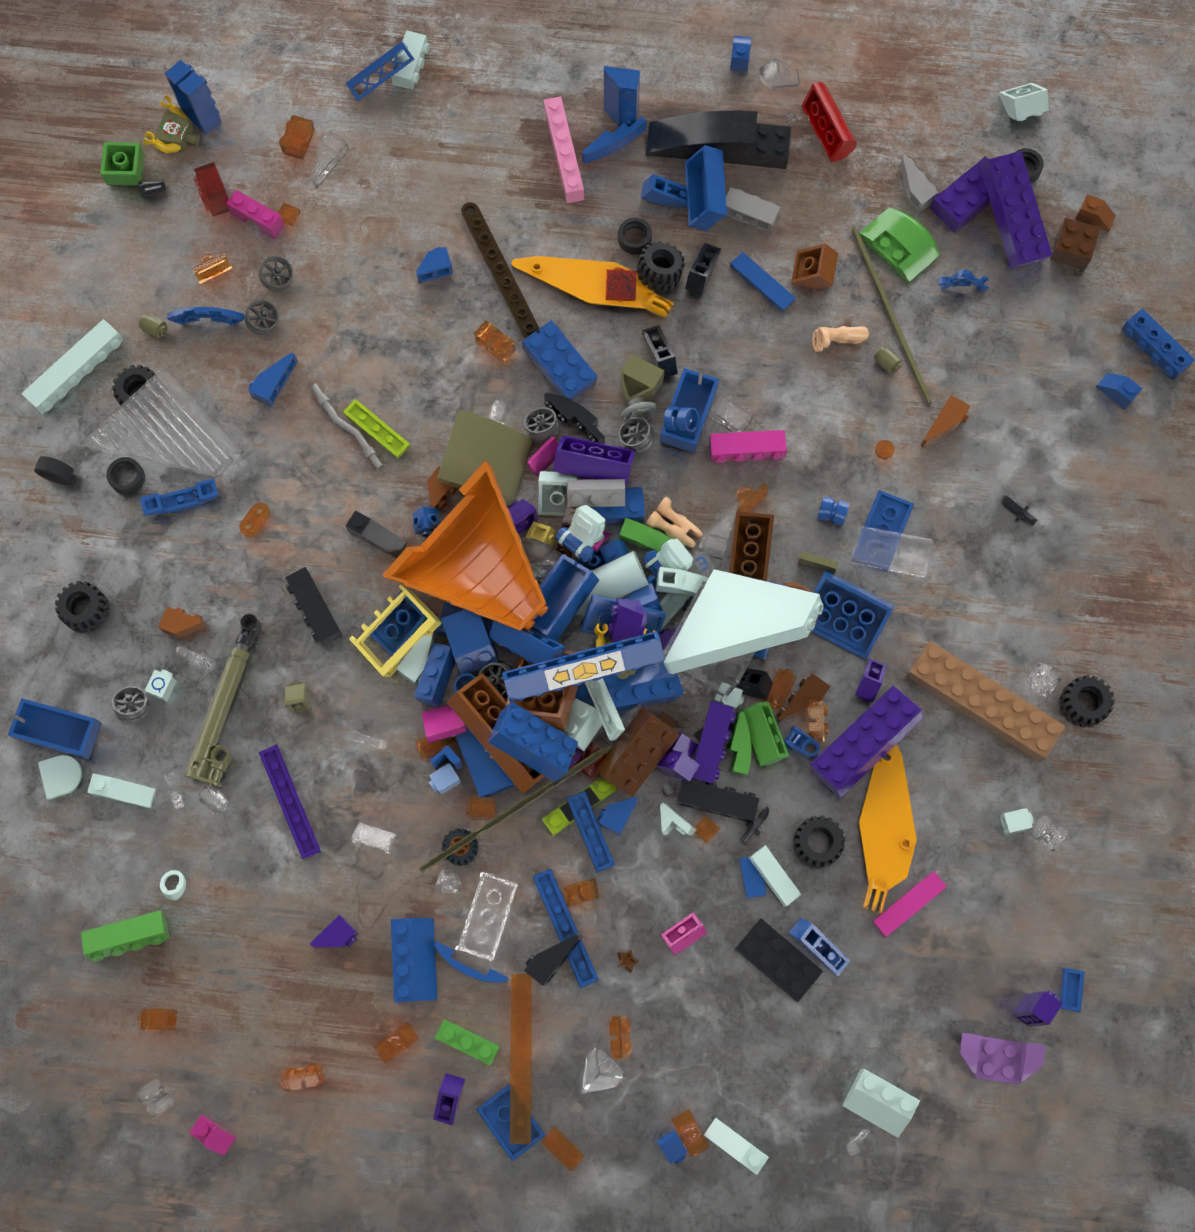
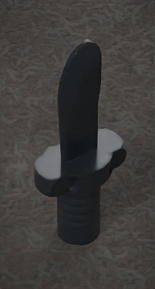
M1004 495L1003 500L1005 504L1019 514L1016 518L1020 520L1023 517L1034 526L1038 519L1027 512L1029 506L1026 505L1023 509L1010 497Z
M768 807L762 810L752 824L750 822L745 824L748 829L739 839L742 843L746 844L754 833L759 836L761 832L758 828L768 817Z

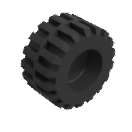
M658 241L657 244L652 242L651 245H646L645 249L642 250L636 273L638 274V279L642 280V284L644 286L647 285L648 289L651 290L653 288L657 292L659 290L666 292L667 289L672 290L674 286L678 285L685 267L684 256H681L682 252L676 250V246H670V243L666 242L664 244L662 241ZM656 265H661V266L665 267V269H664V268H659V267H657Z
M130 365L129 369L125 367L122 369V373L118 372V378L113 380L115 385L112 386V390L114 391V397L127 413L130 412L131 415L138 414L139 416H143V413L151 414V410L156 411V406L162 404L160 399H164V388L156 374L149 367L145 366L143 368L142 365H137V367ZM140 384L147 385L143 394L136 397L130 396L135 386Z
M76 581V584L69 583L68 588L64 586L62 594L58 593L57 595L59 600H55V605L57 606L55 611L58 614V618L69 628L76 632L78 630L80 633H85V630L92 632V628L96 630L100 628L99 624H104V617L109 615L106 610L110 609V605L107 604L109 601L104 596L105 594L94 584H90L87 581H84V583ZM83 599H90L91 605L88 611L82 615H75L74 608L76 604Z
M1089 675L1080 676L1063 689V693L1060 695L1062 701L1059 705L1064 708L1061 712L1062 714L1066 713L1068 716L1066 719L1068 721L1073 720V725L1080 724V727H1086L1087 725L1088 727H1093L1106 719L1109 713L1112 712L1113 707L1111 706L1115 704V700L1111 698L1114 696V693L1109 691L1111 688L1109 684L1107 686L1103 684L1105 682L1103 679L1097 680L1098 677L1094 675L1091 678ZM1079 692L1089 693L1094 698L1096 703L1094 711H1088L1079 704Z
M822 815L820 817L812 816L810 819H806L795 832L793 838L794 851L797 852L796 856L798 859L801 858L803 860L802 863L809 864V867L822 868L830 866L842 855L845 849L843 829L840 830L839 824L837 822L834 823L832 818L829 817L827 819ZM813 831H821L828 836L830 848L825 853H817L810 848L808 836Z

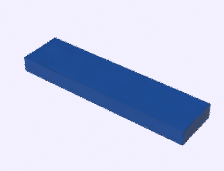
M744 252L730 263V267L782 312L795 301L796 297Z
M585 791L566 798L596 873L614 866L615 863Z

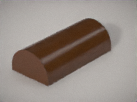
M736 511L729 573L767 582L774 515Z

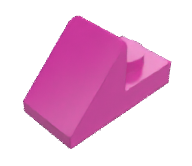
M200 1115L189 1134L203 1142L202 1145L223 1156H225L236 1139L234 1135L204 1115Z

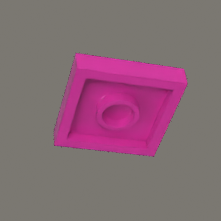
M449 705L421 712L428 743L466 732L464 722Z

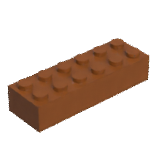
M483 673L458 690L447 701L449 706L522 794L544 777V775L488 743L499 714L505 708L507 702Z

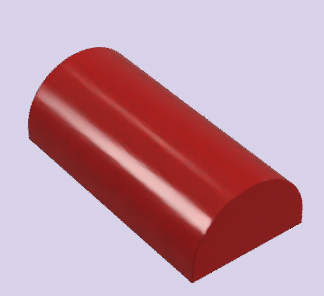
M823 82L813 83L801 107L829 160L833 163L852 153L857 146V142L826 84Z

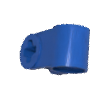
M792 726L786 739H783L785 746L807 760L815 759L820 750L819 743L798 727ZM813 746L816 752L813 754L807 753L805 747Z

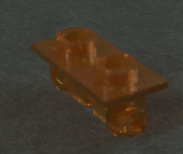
M779 668L768 698L764 702H769L770 706L778 710L784 706L797 678L796 675L792 674L793 671Z
M821 698V703H817V700H811L810 704H808L809 719H816V721H809V735L814 740L819 739V736H823L824 742L825 735H829L828 723H824V716H828V704H824V698Z
M455 735L428 743L427 737L415 741L422 759L439 753L447 745L450 748L458 746Z
M628 1016L611 1017V1021H609L610 1036L617 1035V1040H610L611 1055H613V1059L630 1058L632 1044L629 1041L631 1023L628 1020Z
M310 1064L301 1069H286L280 1077L283 1090L302 1089L301 1081H305L306 1088L320 1086L321 1083H324V1075L321 1074L323 1065Z
M555 1126L541 1141L570 1172L584 1158V1155Z

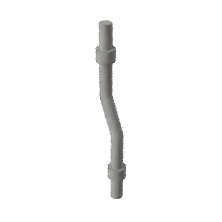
M313 384L310 388L316 395L320 406L324 407L335 424L355 436L363 448V453L367 459L372 461L377 470L381 469L383 464L376 456L377 452L372 446L370 447L359 429L339 418L329 403L330 400L327 395L323 394L317 384Z

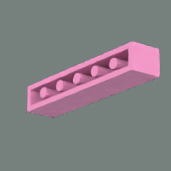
M560 96L545 99L544 112L566 203L584 200V188L562 98Z

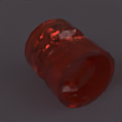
M591 742L584 751L585 755L581 756L576 765L602 748ZM607 753L580 771L594 780L599 774L596 768Z

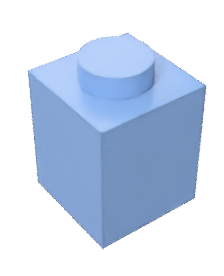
M450 763L429 775L432 779L429 784L434 792L439 791L441 795L461 783Z

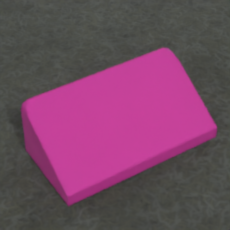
M553 436L527 461L528 469L536 476H540V471H545L555 460L556 449L559 444Z
M693 912L661 934V937L671 952L677 955L704 936L707 931Z

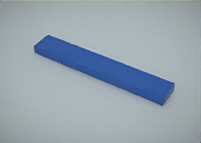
M551 868L532 876L560 942L579 934ZM581 940L568 957L580 989L599 981Z

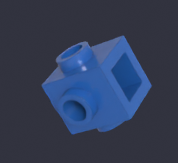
M422 506L413 512L415 534L429 537L441 523L438 508Z

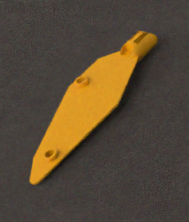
M545 256L514 259L511 262L514 268L589 304L643 308L664 319L674 305L672 301L655 294L653 289H648L647 285L644 286L642 280L638 279V274L634 275L635 271L616 262ZM630 271L635 279V283L620 279V281L614 279L621 277L622 272L629 278L630 276L625 272ZM610 282H611L612 284H614V285H612V286H613V288L615 289V292H614L612 298H610V297H611V295H612V291H614V290H613V288H612V290L610 291V289L608 290V288H607L608 286H609V288L611 287L610 284H609ZM624 284L633 287L632 291L631 289L627 291L629 293L621 297L616 296L624 292V289L621 288L622 286L619 287V285ZM635 288V299H632V297L630 299V296Z
M897 744L886 754L889 757V761H885L882 758L874 765L859 820L869 884L863 908L867 909L871 893L874 892L870 910L875 911L879 896L882 894L878 913L883 912L888 890L907 878L917 841L903 757Z

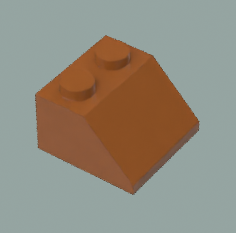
M826 243L797 251L791 284L815 289L833 286L838 252Z

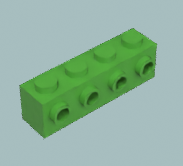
M161 910L81 932L83 954L89 961L93 962L101 961L104 957L111 955L119 956L129 950H141L147 945H159L165 940L170 939L167 918Z

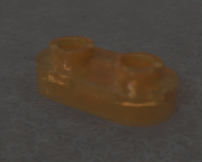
M259 502L254 504L241 521L239 528L245 537H255L269 519L271 512L265 503ZM259 509H263L262 513H257ZM248 524H252L251 528L246 529Z

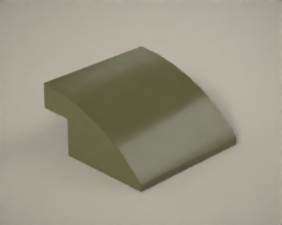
M459 409L438 473V483L456 487L458 494L465 497L466 495H463L459 489L482 463L487 461L493 468L506 506L509 508L515 502L533 440L499 422Z

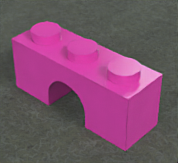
M235 190L226 202L230 214L244 222L250 219L258 226L261 232L273 239L276 238L285 226L280 214L238 190Z

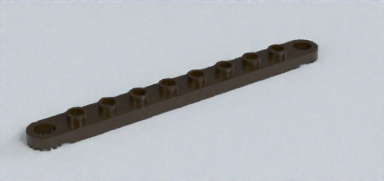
M473 202L465 203L461 208L462 217L523 339L525 340L535 331L538 334V329L540 328L479 207ZM469 208L475 210V213L468 215L466 211Z

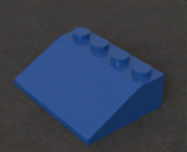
M825 571L814 593L820 595L823 611L818 615L815 627L811 631L867 659L895 605Z
M661 661L656 665L642 666L635 671L634 675H629L626 679H620L617 675H608L602 678L617 712L642 708L643 706L647 707L676 701L684 695L678 674L668 673L663 663L664 661Z

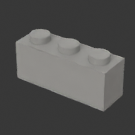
M732 187L726 196L728 217L771 233L779 216L780 206H777L774 202H767L756 195H750L741 189Z
M625 479L568 480V507H581L583 505L589 507L625 506Z

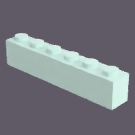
M103 319L21 394L41 414H44L53 407L54 403L62 399L72 387L78 385L86 374L91 373L99 362L104 361L113 349H117L123 341L122 337Z

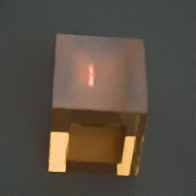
M470 797V803H467V815H470L471 820L494 819L495 798Z

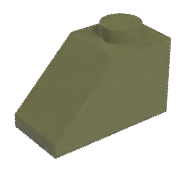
M294 682L290 686L285 687V706L292 713L312 710L308 687L305 683Z

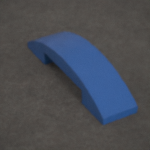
M212 478L197 482L196 486L163 495L155 493L140 497L144 516H153L186 510L219 497L215 480Z
M437 941L434 944L440 955L452 967L471 978L490 983H506L509 980L508 977L492 969H489L487 975H484L452 959L456 952L455 950Z

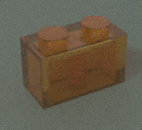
M292 115L290 121L286 123L284 136L280 137L279 146L284 155L303 160L315 128L312 120Z

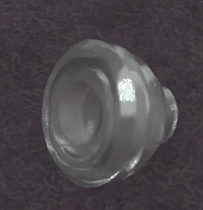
M445 867L439 872L434 887L440 894H455L461 890V881L453 869Z

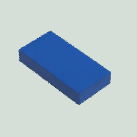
M749 857L740 858L746 899L766 896L764 878Z
M1069 968L1062 969L1059 1001L1063 1003L1060 1008L1061 1010L1081 1012L1085 971Z

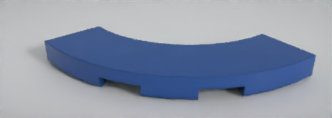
M187 307L167 313V320L184 325L200 321V318H211V321L234 326L244 320V314L215 307Z

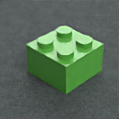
M104 142L100 175L106 185L138 186V183H142L145 153L140 143Z

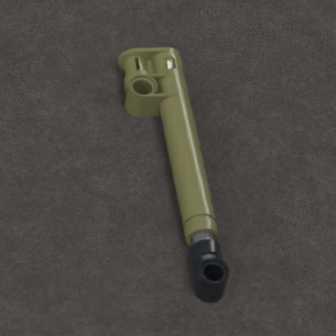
M246 614L241 618V627L235 641L237 644L236 648H231L230 657H228L184 774L187 778L219 788L222 786L220 780L223 772H226L227 767L233 760V756L226 748L217 745L246 667V661L249 659L248 649L252 648L256 634L261 630V623L253 614ZM250 621H255L252 628H247V624ZM226 753L225 759L218 761L219 754Z

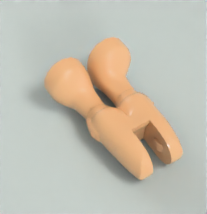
M841 326L837 329L818 327L813 333V349L815 352H821L824 348L829 347L830 341L840 344L862 343L868 338L869 332L866 327Z
M667 496L662 500L657 511H654L646 522L648 527L659 528L665 531L666 535L670 538L678 539L683 545L692 549L696 543L686 533H690L697 539H701L703 536L701 530L685 516L677 514L672 510L671 500ZM661 515L672 521L674 525L666 522Z

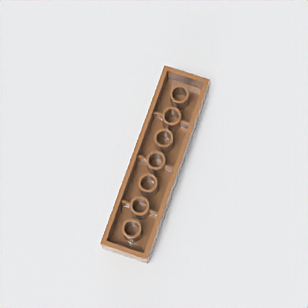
M929 641L906 678L1039 763L1046 759L1065 728L1057 720L932 641Z

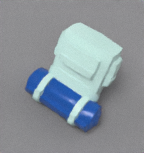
M583 505L576 509L569 529L566 527L561 528L557 532L555 539L578 559L587 562L594 552L592 546L605 538L602 533L606 520L589 506Z
M670 539L661 546V551H649L642 560L646 564L645 567L649 568L657 578L660 567L687 571L692 566L694 559L678 539Z

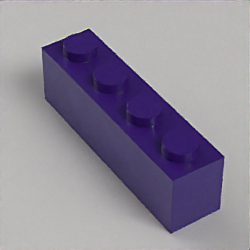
M711 700L695 758L699 766L692 778L713 783L714 779H719L721 769L718 768L719 760H724L726 749H723L724 742H729L731 730H728L730 722L734 723L737 713L733 711L734 706Z
M1049 990L1047 992L1041 991L1024 994L1011 1015L1028 1027L1050 1025L1063 1003L1058 1001L1059 997Z

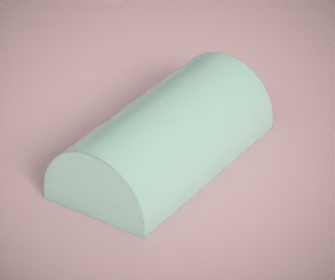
M634 551L592 570L599 578V582L580 607L577 615L580 618L585 616L592 594L616 600V598H625L631 592L648 585V581Z

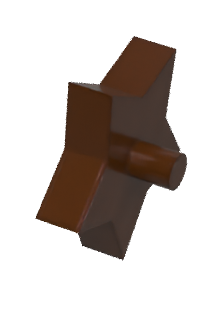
M632 950L627 953H617L620 960L618 967L625 968L631 973L633 965L639 962L633 957Z

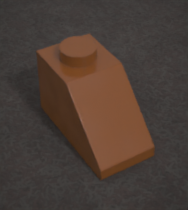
M1086 194L1075 220L1109 232L1116 215L1104 200Z

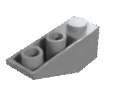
M904 154L900 162V168L907 200L920 213L932 204L933 199L939 192L936 186L926 179V175L919 171L914 161Z

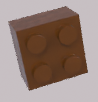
M1065 218L1059 228L1052 252L1053 256L1050 259L1086 269L1092 259L1100 228Z

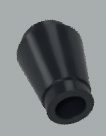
M144 180L142 183H138L142 198H149L166 190L163 180Z

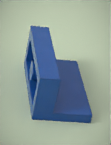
M448 745L430 760L435 770L447 761L457 771L464 767L459 757Z

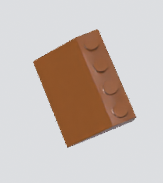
M565 650L563 656L577 653V651ZM521 656L518 668L532 665L534 663L527 662L524 659V657ZM571 685L559 691L552 690L545 692L541 696H530L522 701L511 702L556 729L565 731L578 686ZM508 697L506 706L510 703L509 697Z

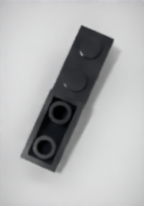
M547 392L544 394V405L557 414L556 416L562 424L566 423L570 427L574 423L580 432L584 431L589 441L605 444V436L596 428L598 426V419L590 411L566 397Z

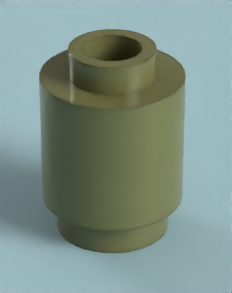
M146 314L139 320V328L143 332L156 338L166 335L168 327L165 321Z
M884 346L874 355L876 362L888 373L892 371L895 373L902 365L900 363L902 359L891 349Z

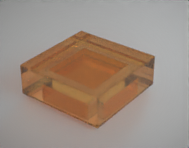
M283 203L278 214L281 215L284 224L293 227L300 214V209Z
M705 815L695 827L697 829L695 834L708 844L721 828Z

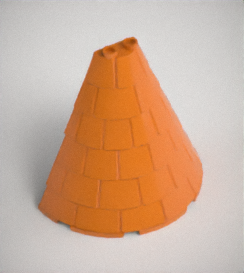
M484 461L459 489L466 496L420 546L407 547L383 573V576L402 583L409 588L450 602L452 605L472 611L477 615L498 621V623L518 631L524 628L528 631L535 624L534 619L538 615L541 617L549 608L546 606V601L538 581L535 579L520 536L516 531L510 511L506 506L502 491L497 483L493 468L487 461Z

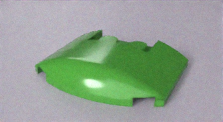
M891 207L859 233L861 238L908 283L940 257L937 244L930 232L913 216Z

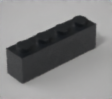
M304 567L285 577L288 582L285 586L289 594L294 593L296 597L294 603L299 611L302 609L305 614L302 617L307 627L311 625L313 629L311 635L316 643L320 642L322 646H325L342 637L343 635L307 568Z
M692 778L690 781L682 780L676 805L752 824L755 820L760 798L755 797L756 794L751 792H744L742 794L736 792V789L731 787L722 789L718 788L715 783L706 782V784L698 783L697 779Z

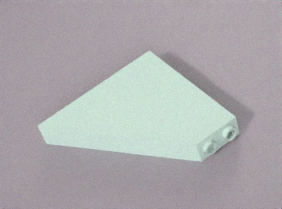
M714 569L663 663L668 673L674 674L807 638L810 631L815 627L818 615L823 611L820 595Z

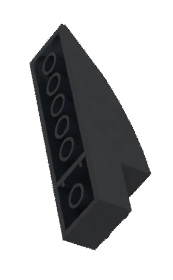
M733 110L684 114L649 122L646 155L688 160L706 145L722 150L724 163L786 169L789 157L791 126L757 123L758 111Z

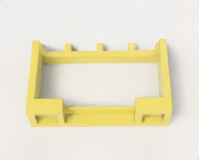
M402 583L399 585L402 593L396 599L391 596L387 598L391 604L384 612L381 613L379 610H376L374 614L378 618L369 627L366 624L361 626L365 632L358 639L354 636L349 638L383 677H391L397 671L396 668L408 651L424 635L430 636L442 624V621L417 594ZM408 596L428 619L383 664L367 647L364 641Z

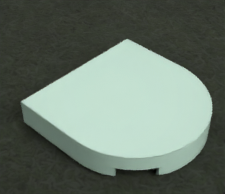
M60 755L38 762L47 800L74 792L83 778V769L80 763L70 756Z

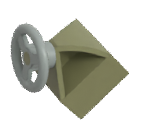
M633 354L630 355L621 370L620 376L621 393L629 404V407L621 413L623 421L631 417H642L645 419L651 416L657 409L656 404L653 402L661 390L664 380V370Z

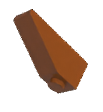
M951 395L925 436L921 447L924 448L955 430L961 422L965 423L970 415L968 413L970 405Z

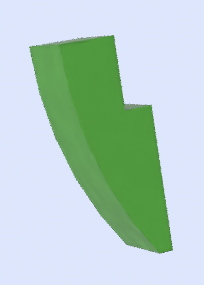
M628 518L625 519L619 534L620 540L637 545V548L647 552L661 551V546L672 539L653 528Z
M737 712L726 751L733 752L729 772L743 776L749 773L751 740L744 712Z

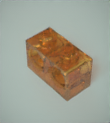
M487 320L474 332L476 343L502 363L515 351L514 341Z
M142 1009V1013L138 1017V1025L141 1026L140 1030L176 1031L177 1010Z

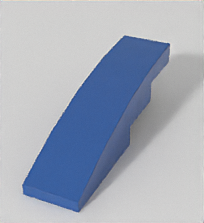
M641 116L630 127L623 123L612 134L606 130L582 152V162L585 164L603 158L629 144L646 131L647 120Z

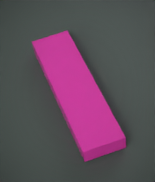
M933 871L872 922L884 937H887L947 886Z

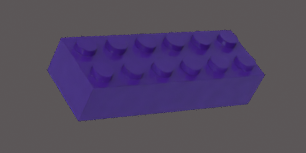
M1018 151L985 161L980 165V169L1010 270L1038 263L1053 256L1022 152Z
M893 685L810 764L812 774L835 795L841 798L923 719L922 709Z

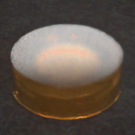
M881 440L875 448L876 455L883 460L891 458L895 451L893 443L889 440Z

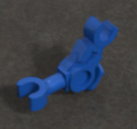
M968 269L958 270L956 275H952V277L938 278V285H941V289H948L951 286L967 287L975 285L979 291L984 292L989 289L988 286L984 285L989 278L983 276L977 279Z

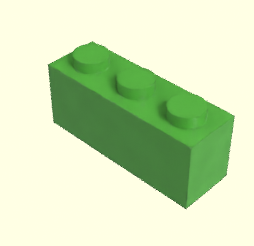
M759 702L740 711L745 714L750 740L760 766L772 765L789 757L769 702Z
M445 1019L435 1039L492 1066L501 1046Z

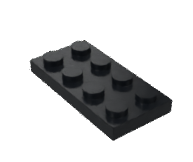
M762 918L757 921L735 948L738 953L796 1003L801 1000L823 973V970Z

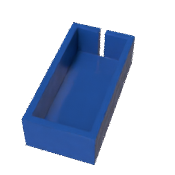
M180 59L164 74L180 109L194 125L207 135L221 122L220 112L215 107L216 102L210 95L212 92L206 85V79L201 74L198 76L189 63L185 64Z
M704 145L685 161L689 227L707 231L716 222L718 223L727 216L722 150Z
M552 320L538 329V334L535 331L522 341L524 352L560 396L573 401L596 383L598 377Z
M684 368L670 406L695 408L699 415L698 427L694 432L668 431L663 425L660 433V442L695 453L718 389L719 379L703 374L702 383L698 384L700 373Z
M562 554L540 585L546 606L549 609L541 617L538 615L534 619L535 624L532 628L557 642L599 582V578L591 570Z
M21 698L15 715L24 719L25 722L13 719L8 736L15 740L89 760L102 723L95 718Z
M510 702L500 712L488 743L556 782L567 773L578 741L515 703Z

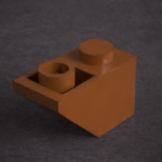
M438 466L427 482L431 507L442 510L447 503L448 497L454 495L457 488L438 483L437 477L440 470Z
M167 606L158 628L166 634L183 638L204 629L207 624L202 620L203 617L198 614L192 613L189 615L182 608L175 606L173 609Z

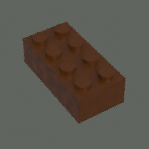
M643 706L596 770L604 779L630 797H633L680 734Z

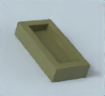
M803 551L798 561L800 565L824 572L828 571L832 574H835L839 563Z

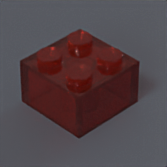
M212 162L195 168L196 176L193 179L196 187H198V193L206 211H210L213 217L229 212L226 205L229 197L215 163Z

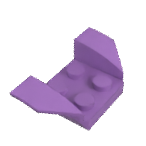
M962 1033L960 1054L971 1069L974 1078L1019 1084L1043 1067L1045 1045Z

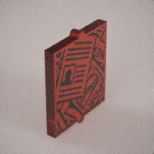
M622 268L620 270L607 269L606 300H616L619 302L636 301L637 271L623 270Z

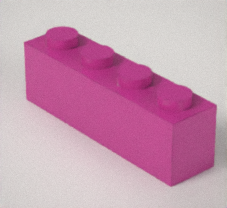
M785 430L710 434L709 438L710 459L716 463H724L729 460L743 462L748 459L761 461L766 458L780 460L785 458L787 452Z

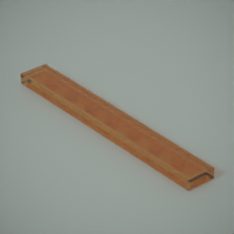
M511 974L510 1144H531L532 977L529 974Z

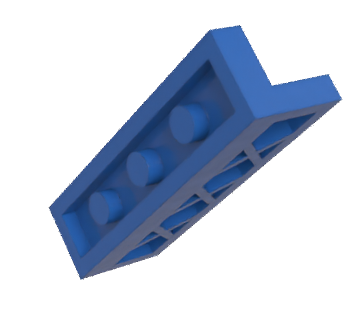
M401 41L347 81L346 85L357 101H360L415 59L408 50L406 43ZM405 51L409 59L404 63L397 62V56ZM388 62L394 63L391 73L383 72V66ZM373 73L380 74L379 81L376 84L369 83V76ZM360 83L366 84L365 92L359 96L354 88Z

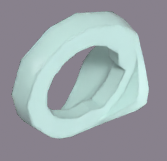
M175 870L165 873L160 881L162 894L166 898L175 901L183 895L186 888L184 875L180 871ZM177 875L179 877V884L176 886V889L168 890L165 887L167 878Z

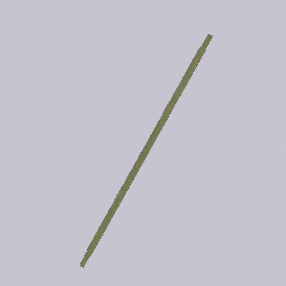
M853 226L852 231L916 381L927 404H931L932 401L862 238L856 226Z
M606 746L600 751L595 752L572 767L558 781H551L429 860V862L419 868L420 871L424 872L599 759L610 749Z

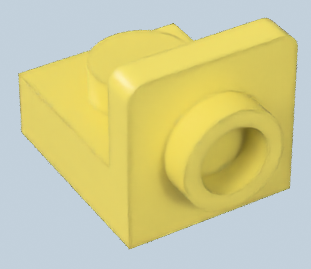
M533 521L525 538L551 551L557 542L555 539L557 533L552 527Z

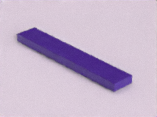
M276 744L260 751L259 755L301 858L305 860L322 852L278 745Z

